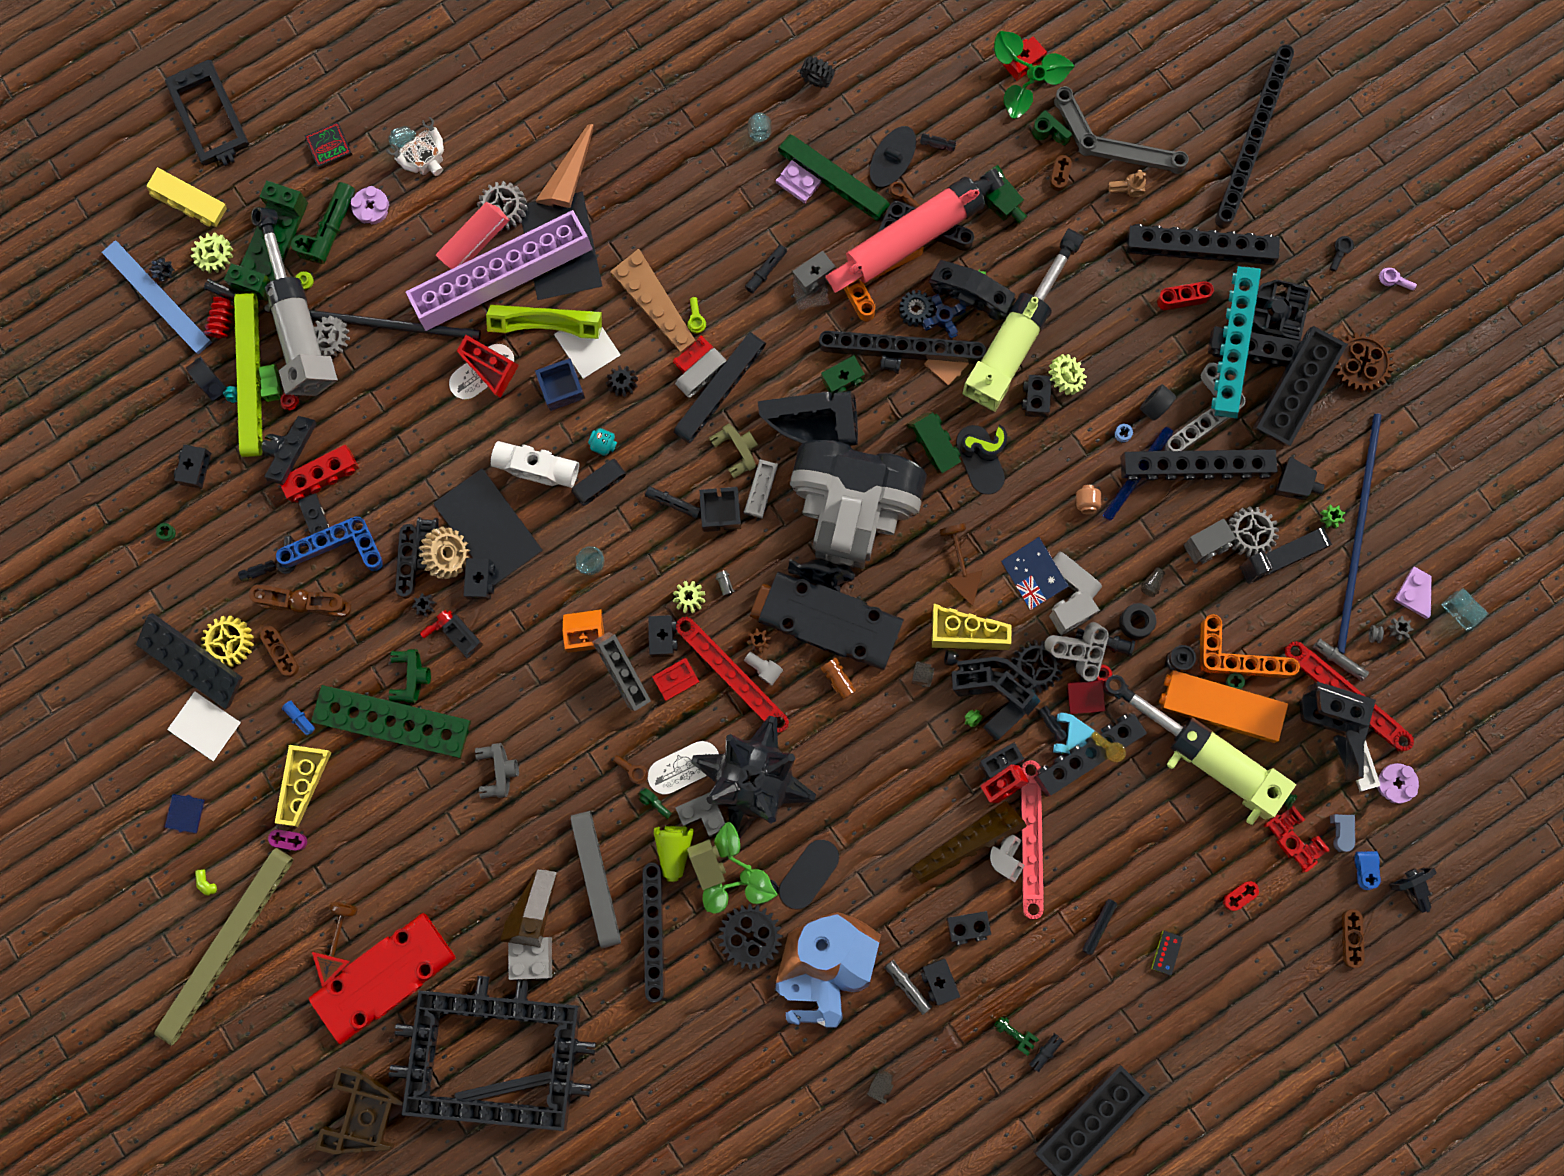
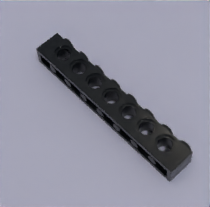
M1142 224L1130 225L1126 241V253L1264 265L1276 264L1279 259L1280 237H1274L1269 234L1256 236L1254 233L1237 234L1232 231L1219 233L1216 230L1200 231L1195 228L1182 230L1179 227H1171L1169 229L1157 225L1144 227ZM1142 237H1148L1151 241L1147 242ZM1166 238L1169 243H1164L1161 239ZM1180 240H1185L1188 244L1184 245ZM1199 241L1205 242L1206 246L1200 245ZM1217 243H1222L1225 247H1219ZM1236 244L1242 245L1244 249H1239ZM1255 246H1260L1262 251L1257 250Z
M1276 450L1124 452L1120 456L1121 478H1128V481H1137L1139 478H1146L1147 481L1165 478V480L1171 481L1176 480L1177 477H1184V480H1194L1196 477H1203V480H1212L1215 477L1229 480L1239 476L1241 479H1251L1252 476H1259V479H1269L1277 473ZM1233 461L1239 464V469L1233 466ZM1252 461L1258 464V469L1252 466ZM1176 462H1180L1183 465V470L1177 468ZM1195 462H1199L1202 465V470L1196 468ZM1214 462H1218L1221 465L1220 470L1215 468ZM1143 463L1146 466V471L1141 470L1138 464ZM1157 463H1162L1165 467V470H1160L1157 466Z

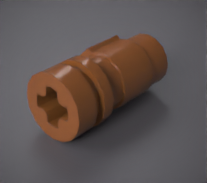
M834 658L820 669L823 673L827 674L826 678L831 680V685L836 693H839L845 699L856 690L843 672L842 665L839 666L840 662L838 659Z

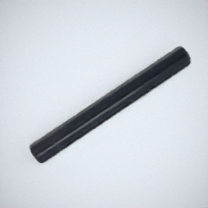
M544 1072L455 1093V1098L481 1100L550 1084L551 1079L549 1076L552 1072Z

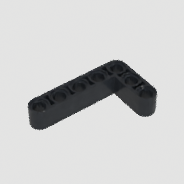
M898 201L891 203L878 232L916 208ZM897 210L900 211L901 214L895 215L892 212ZM957 224L948 230L952 232V235L943 233L934 239L961 251H968L973 245L974 233L970 229ZM965 237L968 238L970 241L963 242L961 238Z
M1322 527L1266 554L1262 551L1248 558L1239 568L1246 582L1250 584L1331 546L1332 543Z

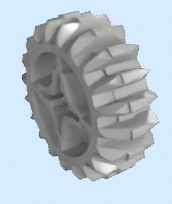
M503 181L501 185L495 182V187L493 188L489 185L488 191L483 189L484 195H479L480 202H477L479 209L485 202L501 209L502 201L504 205L503 213L510 220L504 227L509 230L511 225L516 228V222L522 223L521 217L526 216L524 211L527 210V205H525L527 200L524 198V193L519 190V187H513L511 182L506 186V183ZM503 195H507V196H511V197H510V198H504Z
M1248 507L1247 510L1242 508L1240 513L1235 512L1233 514L1234 518L1229 519L1230 525L1228 526L1236 537L1232 542L1235 544L1232 550L1240 549L1238 554L1241 555L1245 552L1246 558H1249L1251 553L1254 556L1262 551L1270 552L1272 550L1271 547L1276 546L1274 540L1279 538L1277 534H1274L1279 531V528L1273 527L1277 524V521L1271 522L1270 519L1273 516L1270 514L1267 517L1265 515L1266 510L1260 513L1259 507H1256L1254 512L1252 507ZM1247 519L1246 528L1238 531L1240 521ZM1256 520L1259 521L1264 527L1259 526ZM1250 529L1255 531L1256 534L1254 536L1248 532ZM1266 534L1265 543L1258 546L1259 536ZM1241 538L1246 539L1249 545L1243 542Z

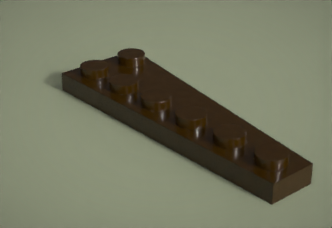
M1004 801L912 866L910 870L917 880L923 884L942 874L947 869L960 864L961 859L967 856H975L977 854L976 851L985 846L989 848L995 845L994 841L1003 836L1006 839L1026 828L1027 825L1014 809Z

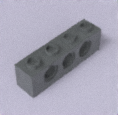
M608 632L592 641L627 707L636 711L651 702L616 635Z

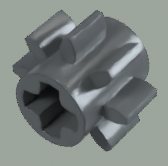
M1403 616L1399 617L1398 621L1395 618L1391 619L1392 625L1386 628L1390 630L1391 634L1389 637H1397V641H1400L1402 636L1408 639L1410 637L1408 632L1414 630L1410 628L1411 620L1406 621Z

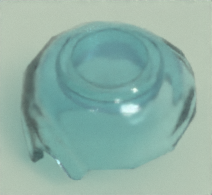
M588 546L583 548L576 556V569L585 575L599 573L605 562L603 552L596 547Z

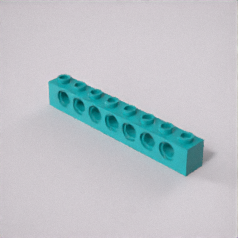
M1238 266L1237 273H1233L1231 284H1235L1234 291L1230 290L1229 302H1232V306L1227 308L1226 319L1229 320V324L1224 326L1223 337H1226V343L1221 344L1220 355H1223V361L1218 362L1217 373L1221 374L1220 380L1216 379L1214 391L1218 392L1217 398L1213 397L1211 409H1215L1214 416L1238 418L1261 269ZM1247 286L1249 290L1242 291L1240 287ZM1244 304L1246 308L1240 309L1237 305ZM1240 321L1244 325L1237 327L1234 323ZM1234 339H1238L1241 343L1235 345L1232 344L1231 341ZM1230 357H1235L1238 359V361L1232 363L1229 362L1228 359ZM1227 375H1233L1235 379L1229 381L1226 380L1225 377ZM1224 393H1230L1232 397L1229 399H1225L1222 397V395Z

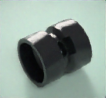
M1186 645L1175 647L1166 657V665L1171 672L1174 670L1184 673L1196 661L1194 650Z

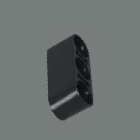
M612 459L576 484L571 492L582 506L588 505L620 482L627 473L616 459Z
M1009 702L983 728L997 742L1026 714Z

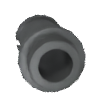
M726 570L717 573L715 578L719 582L723 596L734 593L728 577L730 574Z

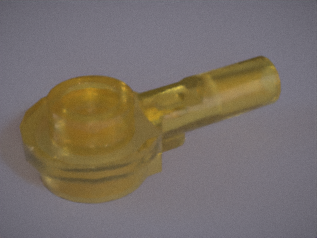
M1096 731L1091 734L1090 737L1106 749V756L1110 761L1120 762L1124 759L1126 750L1122 744L1110 743Z

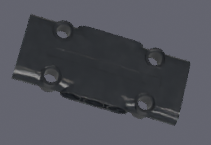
M778 571L758 623L782 631L786 635L795 636L799 641L838 656L850 657L856 662H863L885 670L904 619L881 611L878 607L868 606L866 602L819 584L813 585L804 579H797ZM801 585L807 587V591L803 594L797 591V588ZM873 612L877 613L879 615V619L877 621H872L868 617L869 614ZM789 620L794 625L791 629H785L783 623ZM863 648L866 653L864 656L859 657L855 654V650Z

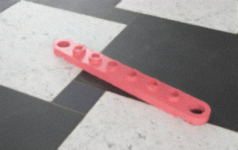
M1028 760L1021 766L1029 780V783L1021 788V818L1027 825L1026 828L1021 830L1022 864L1025 865L1022 870L1023 913L1029 919H1038L1044 910L1041 788L1034 779L1038 775L1037 770L1040 769V766L1036 761ZM1027 765H1033L1036 768L1035 775H1027L1025 771ZM1032 903L1036 904L1039 908L1036 915H1031L1028 912V906Z

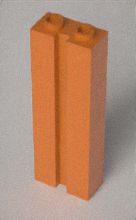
M1174 670L1170 675H1166L1164 686L1167 689L1166 693H1162L1160 696V710L1189 719L1193 717L1200 722L1268 742L1276 743L1279 741L1288 703Z

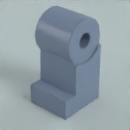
M1330 815V823L1336 824V837L1333 841L1334 848L1338 852L1351 851L1355 846V815Z

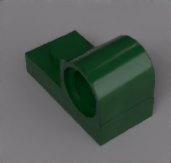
M1046 110L1035 120L1032 133L1037 140H1045L1052 135L1057 143H1061L1064 146L1070 142L1072 133ZM1042 126L1046 130H1040L1038 127Z

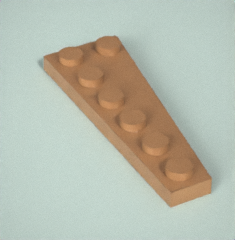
M639 249L610 271L613 277L681 354L696 342Z

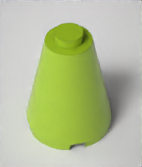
M665 826V830L660 831V827L654 828V837L662 876L667 881H678V878L683 876L688 856L687 848L690 847L693 829L691 828L687 831V827Z

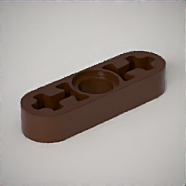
M265 627L261 631L260 637L278 669L285 676H295L299 671V665L281 634L273 627ZM268 632L274 633L272 637L277 643H273L272 640L267 638ZM281 646L284 648V654L281 657H277L275 650ZM286 659L288 664L293 665L291 667V672L287 670L285 671L287 666L285 662H283V660Z
M1349 909L1342 915L1343 957L1348 967L1359 968L1364 964L1365 960L1363 917L1358 910ZM1351 913L1357 917V920L1353 921V927H1358V930H1348V927H1352V921L1348 920V916H1351ZM1350 933H1355L1358 936V942L1354 945L1348 941ZM1349 947H1359V951L1354 950L1355 957L1359 958L1358 961H1355V965L1353 961H1350L1349 959L1350 957H1353V950H1349Z

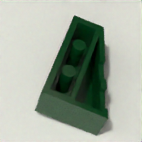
M933 412L923 413L907 423L906 426L908 429L912 428L917 436L915 438L918 444H922L926 451V456L937 473H944L961 462L959 458L961 456L960 452L950 443L951 437L946 430L942 429L940 417L937 414L934 415Z

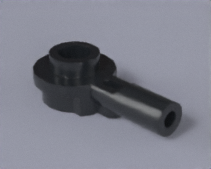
M1341 236L1335 241L1334 246L1337 253L1329 268L1331 271L1336 272L1343 256L1353 250L1354 243L1350 237Z
M284 536V546L291 544L292 537ZM284 554L282 561H288L291 558V554ZM277 560V569L281 573L290 574L294 571L296 565L286 568L281 566Z

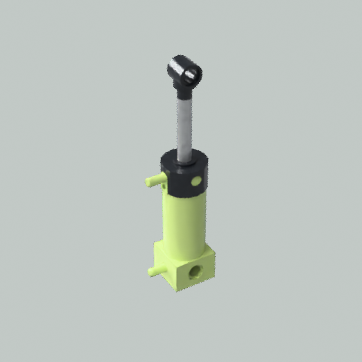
M1070 228L1067 229L1060 242L1061 250L1034 295L1028 293L1019 294L981 362H977L968 377L963 395L996 412L1009 389L1012 378L1052 313L1051 308L1044 302V299L1070 255H1074L1079 250L1085 236Z
M1112 675L1104 682L1103 689L1108 696L1124 699L1175 735L1174 741L1170 746V749L1175 753L1167 763L1169 768L1173 769L1180 758H1183L1188 763L1192 762L1244 799L1242 804L1252 810L1246 820L1250 825H1253L1259 816L1265 820L1275 817L1296 786L1295 783L1275 769L1266 770L1214 734L1212 730L1195 718L1191 717L1186 724L1181 726L1128 689L1129 685L1125 683L1121 676ZM1111 681L1118 683V690L1110 688Z

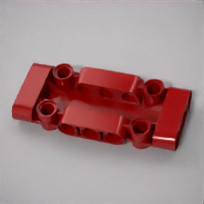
M421 913L403 928L396 930L391 937H386L345 967L340 975L332 978L328 984L311 995L309 1001L335 1040L342 1045L360 1030L369 1026L372 1021L378 1020L420 989L424 982L433 978L436 973L454 961L456 957L425 913ZM403 932L408 935L405 943L400 941V935ZM426 964L430 966L431 970L427 976L422 972V968ZM337 981L342 983V990L340 992L335 989ZM360 1013L365 1017L363 1024H359L357 1021Z

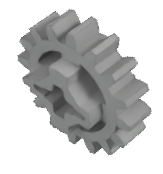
M329 316L328 319L322 317V322L316 321L317 327H314L321 355H333L336 357L337 351L343 353L342 347L348 346L345 341L350 340V337L346 336L350 331L345 328L347 325L341 322L342 320Z

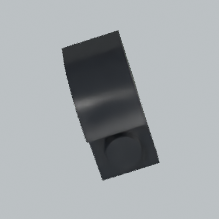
M201 356L186 367L190 376L212 401L222 395L227 389Z

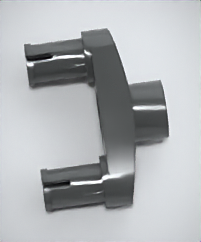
M501 743L492 744L489 747L475 748V753H483L475 755L477 760L494 758L496 785L479 787V792H486L479 793L480 798L507 797L510 778L518 777L519 775L517 760L507 759L505 749Z

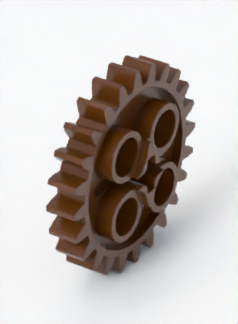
M1357 332L1353 334V337L1348 335L1345 338L1346 340H1341L1348 345L1333 370L1338 371L1334 377H1341L1342 379L1339 383L1346 382V389L1350 385L1353 386V392L1357 388L1360 389L1361 393L1365 389L1368 392H1371L1373 388L1379 389L1380 385L1383 386L1386 380L1391 377L1389 373L1394 371L1390 367L1395 363L1390 360L1394 354H1388L1391 347L1385 348L1386 341L1380 343V336L1373 339V333L1366 337L1365 332H1362L1360 337ZM1352 348L1358 349L1359 354L1354 353ZM1371 353L1375 354L1378 360L1373 359ZM1364 355H1365V358H1364V360H1363L1364 366L1361 368V366H1362V360H1361V359H1362V358L1364 357ZM1348 365L1353 366L1355 371H1350ZM1361 368L1360 377H1358V371ZM1366 371H1370L1373 377L1368 376Z

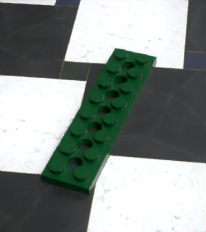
M325 685L321 686L311 720L315 724L457 758L462 757L471 721ZM339 703L340 711L335 714L332 713V705ZM355 707L358 708V716L351 718L350 710ZM371 712L377 713L378 717L375 722H369L368 715ZM394 716L396 718L395 725L388 727L386 724L387 719ZM406 722H414L415 726L412 731H406ZM427 725L433 727V733L429 736H425L423 733V729ZM443 731H451L452 736L449 740H443Z

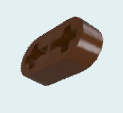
M1066 155L1059 156L1054 164L1050 185L1056 191L1065 189L1068 182L1072 161ZM1061 162H1065L1063 171L1060 170ZM1058 176H1062L1060 185L1057 184Z
M762 584L750 617L759 620L772 586Z

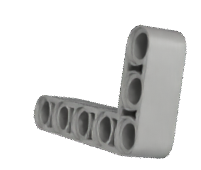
M1209 363L1202 371L1201 379L1215 398H1217L1218 391H1214L1216 379L1220 380L1221 373H1217L1218 364ZM1207 371H1213L1215 377L1209 376ZM1228 376L1225 377L1226 380L1231 381ZM1224 393L1222 397L1225 399H1229L1232 397V395L1230 393ZM1241 394L1239 411L1245 404L1243 394ZM1209 409L1171 436L1165 444V451H1185L1230 417L1214 416L1215 409ZM1201 421L1207 422L1209 427H1203ZM1185 432H1191L1194 438H1188ZM1170 443H1176L1179 449H1173Z

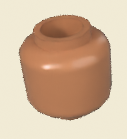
M1084 485L1082 489L1076 492L1077 509L1083 514L1096 513L1101 508V491L1094 488L1093 485Z

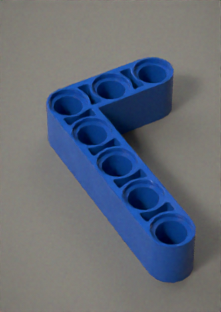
M353 517L284 546L276 553V559L281 566L289 568L354 540L369 570L377 571L383 564L371 533L361 517ZM356 523L363 524L362 529L359 531L353 530V526ZM338 531L345 532L342 538L335 537ZM320 539H327V543L324 546H318L317 543ZM369 540L370 545L367 548H362V541ZM308 546V552L301 554V547ZM284 554H291V558L288 561H282ZM371 557L378 558V562L375 565L368 564Z

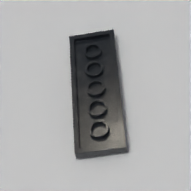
M153 613L149 614L136 645L224 709L229 708L243 677Z

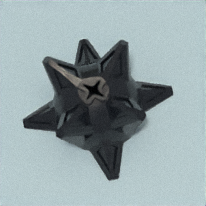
M768 716L751 740H743L732 734L727 735L726 752L724 754L693 755L691 760L694 766L715 781V786L706 800L708 804L725 805L729 809V822L735 827L739 839L756 818L761 817L772 824L776 822L779 808L783 804L814 802L816 794L792 776L791 769L795 761L794 754L783 753L778 749L776 717ZM760 774V776L755 778L754 782H746L750 776Z

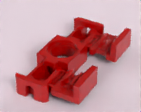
M1292 806L1283 814L1276 815L1270 821H1267L1264 824V828H1270L1279 839L1276 841L1288 857L1293 856L1303 869L1301 873H1305L1312 869L1318 863L1317 859L1330 849L1319 836L1314 837L1310 845L1303 844L1292 829H1294V824H1300L1305 819ZM1288 838L1295 841L1294 849H1289L1286 846Z

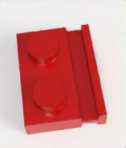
M686 658L652 676L665 701L700 683Z

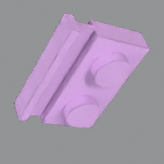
M791 160L780 177L776 179V184L803 203H806L807 199L820 186L821 180Z

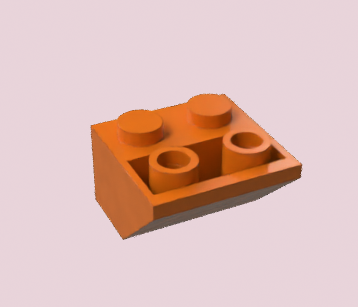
M602 610L563 615L565 650L571 653L596 649L592 641L604 635Z

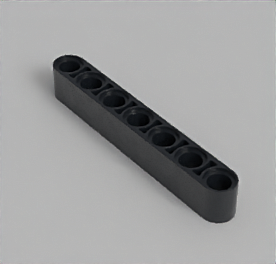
M749 332L680 420L673 433L690 444L763 351L766 342L752 332Z
M648 863L643 868L645 995L648 1001L655 1003L661 1001L665 995L663 885L661 867L655 863ZM650 867H656L658 871L657 875L653 878H650L647 873ZM655 886L658 889V894L656 897L651 898L648 895V890L650 887ZM653 906L657 907L659 911L655 918H651L648 914L649 909ZM653 926L659 930V935L656 938H652L649 935V929ZM652 947L659 949V956L657 958H652L649 955V950ZM652 967H657L660 971V975L656 979L650 976V969ZM653 987L660 990V996L657 999H653L650 996V990Z

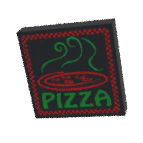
M338 122L305 135V139L319 169L353 155Z

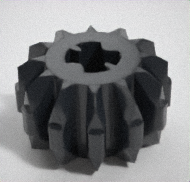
M619 365L617 371L612 368V374H607L609 381L606 382V385L610 387V393L615 392L616 397H619L622 393L625 398L627 396L626 392L633 394L632 388L636 389L638 387L635 383L638 381V377L634 376L635 371H629L628 366L622 370V367Z

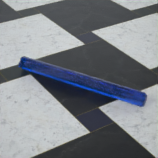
M1165 427L1148 451H1161L1173 434V430ZM1139 463V468L1146 471V466L1143 463ZM1141 478L1137 481H1126L1104 512L1103 517L1111 521Z

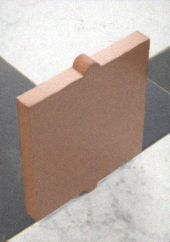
M940 347L936 352L943 353L944 349ZM927 360L924 365L949 386L957 376H961V372L969 363Z

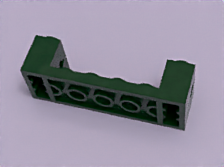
M266 180L259 197L266 205L265 208L274 209L277 212L278 220L274 233L282 262L284 263L291 246V241L297 232L308 202L300 191ZM257 226L241 265L238 266L231 263L224 280L237 292L255 293L258 299L268 301L265 286L276 279L263 232Z

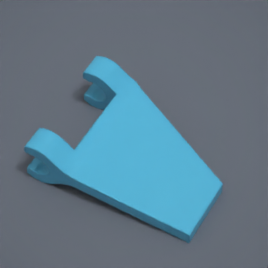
M1059 713L1057 714V721L1068 723L1066 745L1054 744L1053 752L1070 754L1069 750L1078 744L1081 747L1086 744L1085 739L1093 734L1096 737L1100 734L1073 715ZM1103 738L1102 746L1108 748V741ZM1086 749V756L1092 758L1093 752L1090 749Z

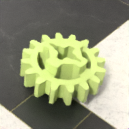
M206 233V238L200 236L201 241L194 242L196 248H191L195 253L191 255L195 260L194 263L202 271L207 270L208 273H211L212 269L218 273L220 267L225 270L224 264L230 265L228 258H233V255L230 253L233 251V248L229 246L230 242L227 239L225 240L223 235L218 237L216 233H213L212 237L208 233Z
M1062 354L1052 360V364L1049 365L1052 370L1048 373L1053 376L1050 381L1055 382L1054 387H1059L1060 393L1065 391L1066 395L1070 393L1074 395L1083 389V386L1086 384L1083 379L1087 378V376L1082 373L1085 369L1080 368L1081 362L1076 363V358L1073 357L1071 359L1069 354L1066 356Z

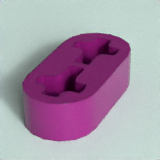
M276 829L268 836L269 843L278 848L301 851L307 845V838L300 833ZM280 833V837H284L286 839L285 842L278 841L277 844V841L274 840V837L278 836ZM299 836V840L302 843L296 847V844L290 843V839L296 840Z

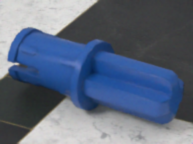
M288 701L283 705L282 710L287 713L292 719V723L296 724L305 735H309L315 730V727L305 717V713L301 712L292 701Z

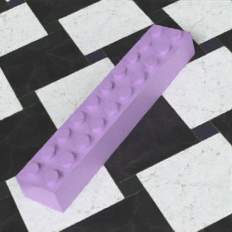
M572 210L406 291V294L425 331L592 250V246Z

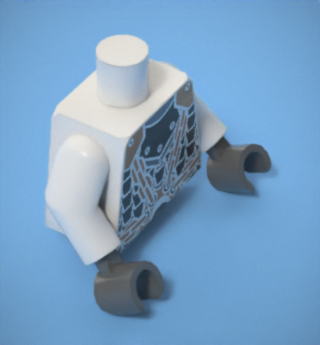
M429 117L431 120L429 126L425 125L424 120H422L423 125L429 131L425 129L399 149L400 153H398V147L395 144H391L395 148L394 153H391L389 149H386L388 155H394L395 160L407 171L420 172L422 175L431 171L434 176H438L443 171V168L439 165L443 161V139L437 128L433 127V119Z

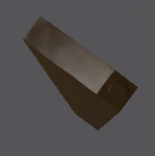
M537 869L505 921L501 942L541 947L557 872Z

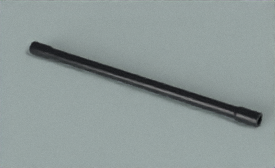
M309 310L312 320L322 321V317L328 319L329 316L342 320L341 322L352 325L459 337L462 339L467 335L476 341H480L481 330L435 326L425 331L421 323Z

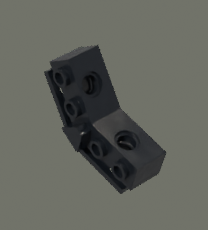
M943 260L939 261L929 280V284L936 294L949 295L951 298L959 300L966 307L973 305L975 309L986 312L991 319L996 321L1007 318L1016 300L1014 298L1015 293L975 269Z
M988 657L957 661L960 670L952 671L953 691L958 697L999 692L1027 716L1040 703V699L1035 694L1037 691L1039 693L1043 691L1040 685L1008 659ZM994 668L1007 669V670L1013 671V672L1015 673V675L1012 676V675H1011L1010 673H1008L1007 671H1006L1005 673H1001V672L993 671L992 669H994ZM1021 681L1025 685L1027 684L1029 688H1024L1021 684H1019V682Z

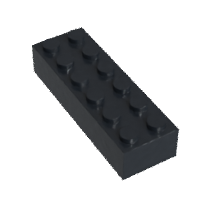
M1315 326L1308 328L1252 429L1286 447L1291 446L1348 344Z
M1116 1064L1033 1152L1056 1176H1074L1148 1099L1150 1094L1120 1064Z

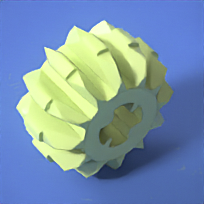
M684 581L685 587L682 588L681 585H678L677 588L680 592H673L677 597L673 599V602L679 603L677 605L678 610L683 608V612L687 613L688 608H690L691 613H695L694 607L696 606L700 610L701 606L699 603H705V599L701 598L705 596V592L700 591L701 585L695 587L694 581L691 582L690 586H688L687 581ZM687 594H692L693 599L691 601L689 599L686 601Z

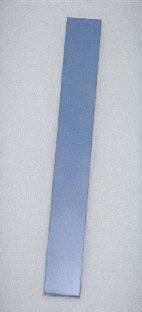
M116 240L102 251L108 260L197 354H200L212 343Z

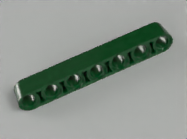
M789 134L778 147V151L783 157L797 163L821 180L822 184L874 220L879 221L889 208L890 204L885 198L797 137Z

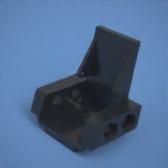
M1317 681L1307 687L1302 699L1299 700L1301 720L1305 723L1346 735V737L1336 735L1333 738L1345 768V781L1352 782L1364 778V743L1376 699ZM1314 710H1318L1322 714L1320 720L1314 717ZM1333 718L1340 720L1341 724L1336 725L1333 722Z

